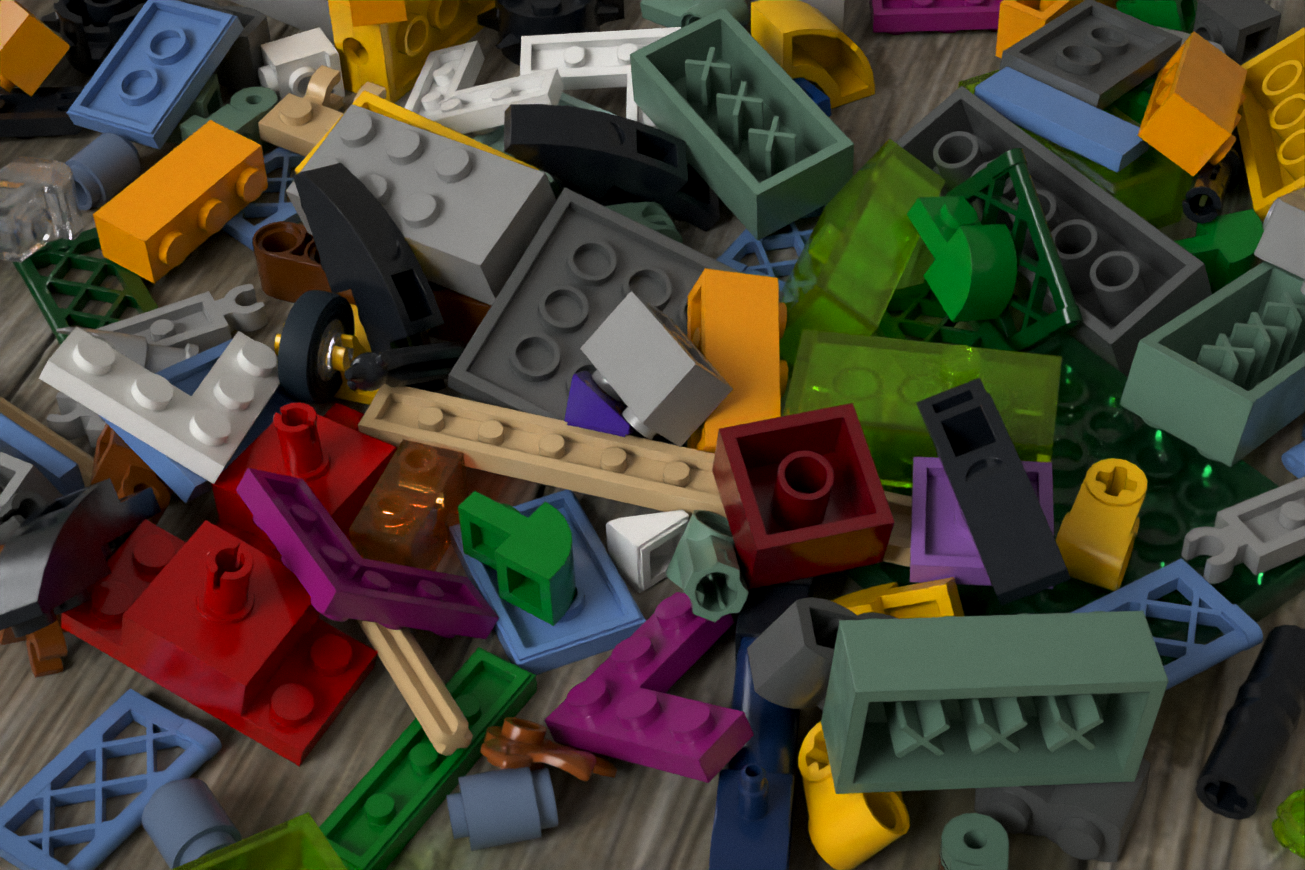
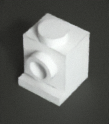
M320 27L260 45L264 66L258 68L261 87L270 88L276 93L278 103L288 93L303 98L306 95L311 76L321 65L340 71L341 80L334 86L331 93L342 98L345 97L339 53Z

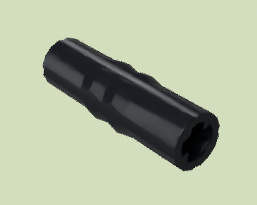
M1281 625L1271 630L1246 681L1239 687L1235 703L1227 712L1222 730L1198 777L1195 788L1200 801L1215 814L1237 820L1252 816L1258 808L1279 760L1286 752L1290 736L1297 728L1302 709L1305 705V629L1296 625Z

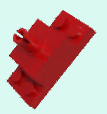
M301 402L289 403L280 408L282 414L276 412L273 415V422L220 474L214 484L211 483L219 521L215 525L282 563V555L266 532L254 523L253 514L236 491L246 470L252 468L304 479L356 551L359 552L441 461L399 452L395 446L359 432L358 424L364 413L337 402L324 416L318 415L309 404Z
M145 519L107 561L111 574L88 587L92 599L61 613V628L299 767L375 667L378 653L319 619L320 613L311 604V596L297 576L283 563L207 520L185 542Z

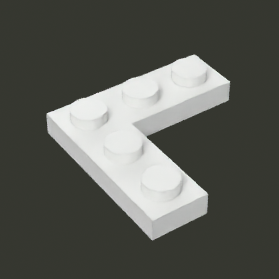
M681 27L521 36L520 76L557 67L564 84L563 90L627 87L626 118L658 129L634 102L630 54L681 29Z
M477 40L430 52L404 108L458 133L466 134L472 132L474 135H485L504 125V112L511 104L558 105L564 84L556 67L473 87L485 60Z
M77 326L49 358L39 377L42 381L212 484L216 482L280 385L278 356L267 345L251 339L240 331L234 336L192 396L170 384L164 377L152 373L116 351L105 341L93 337Z

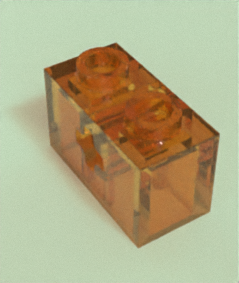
M403 439L349 528L351 544L359 555L364 559L436 571L451 544L449 527L460 524L458 506L469 496L464 453Z

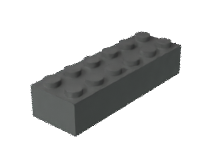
M963 86L959 87L876 158L894 200L909 211L918 197L946 196V193L978 173L988 163L1011 149L1023 148L1028 162L1027 167L1076 305L1079 306L1083 317V322L1061 334L1125 385L1139 341L1212 295L1205 264ZM1011 177L1006 179L1002 197L1019 205ZM978 198L972 204L981 222L986 201ZM999 208L996 224H1006L1011 234L1016 216ZM1028 229L1022 253L1039 262V257ZM1019 265L1013 294L1028 302L1036 273ZM1047 286L1042 310L1051 314L1057 311L1050 288Z

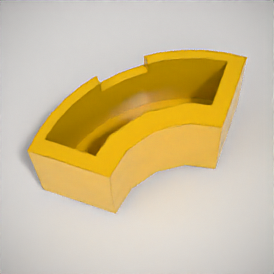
M759 0L751 2V36L792 79L805 78L830 97L831 109L875 94L873 71L864 52L817 8L799 0Z

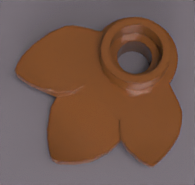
M507 717L504 720L503 726L488 727L484 738L485 742L482 743L480 752L487 757L486 759L489 763L501 769L529 767L531 771L544 768L546 763L558 767L585 782L590 780L592 773L615 778L617 768L604 757L586 750L553 743L545 738L547 729L544 726L521 718Z

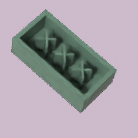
M725 7L630 54L634 102L659 130L686 142L687 162L757 241L853 190L854 143Z
M1263 261L1141 339L1138 343L1119 405L1140 416L1149 426L1165 430L1192 445L1204 457L1220 461L1232 467L1305 412V295L1300 291L1304 279L1267 261Z
M1094 611L1054 614L1023 613L992 616L840 620L821 720L836 794L1134 782L1168 684V678L1144 611Z

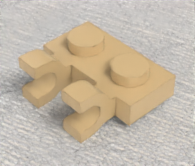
M321 65L311 76L306 95L303 98L288 93L258 122L260 140L306 157L344 114L338 111L343 106V98L331 93L334 86L341 80L340 71ZM367 81L358 91L354 101L364 90L385 99L387 97L386 88Z

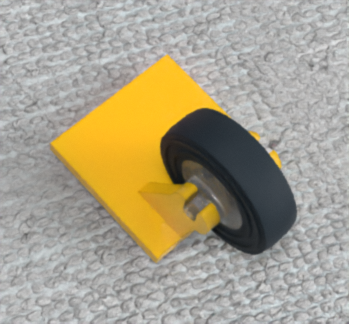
M310 290L303 293L291 308L284 323L282 334H276L274 350L278 356V376L283 392L292 399L311 404H324L333 397L370 405L379 389L364 391L358 388L356 391H353L348 387V379L345 378V371L350 368L351 362L356 356L365 352H372L364 327L358 316L357 306L350 304L345 297L336 293L320 290Z

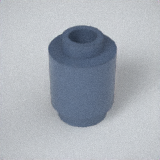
M103 133L64 163L63 172L57 178L59 189L63 196L78 209L88 210L91 207H101L139 177L141 173L139 153L128 139L113 133Z
M529 767L503 768L458 777L460 792L446 795L453 838L468 837L471 851L541 838L542 829L558 826L554 791L547 767L531 771Z
M195 778L174 780L162 785L154 792L144 808L142 825L171 870L239 869L244 855L241 849V834L204 781Z

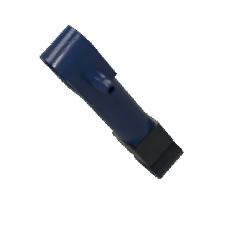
M814 576L750 590L748 588L747 599L738 613L735 633L736 668L731 709L745 713L754 735L724 766V769H721L719 772L709 870H789L794 818V774L800 709L786 708L774 704L755 692L747 647L795 601L813 597Z

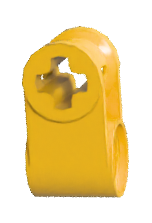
M1104 459L1094 463L1086 472L1072 509L1066 513L1056 537L1057 546L1070 578L1111 591H1117L1120 588L1131 557L1135 538L1138 534L1140 521L1138 514L1146 496L1148 483L1144 472L1135 464L1122 459Z
M821 722L817 723L807 733L798 754V768L803 779L809 815L808 832L818 854L828 865L836 870H854L907 833L910 827L909 814L903 802L901 791L836 794Z

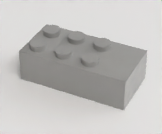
M353 104L350 105L300 171L304 172L342 163L366 186L387 211L416 256L427 281L491 306L556 203L545 172ZM293 181L285 192L306 230L312 235L306 214L301 206L299 193Z

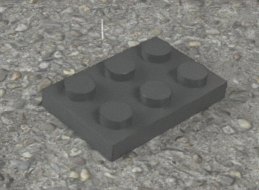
M1084 0L1004 50L999 71L1008 66L1103 110L1162 69L1180 48L1183 38L1095 0Z

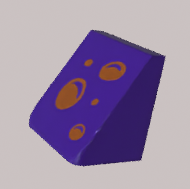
M581 371L574 373L564 421L568 422L567 425L622 437L637 431L623 417L622 412L627 407L621 401L613 399L595 383L589 372Z

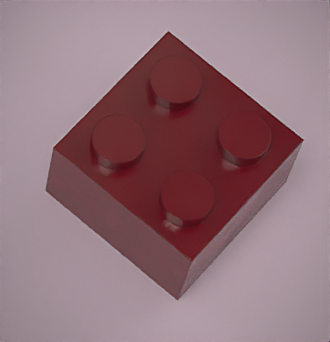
M853 403L719 429L712 472L749 590L883 561L895 521Z

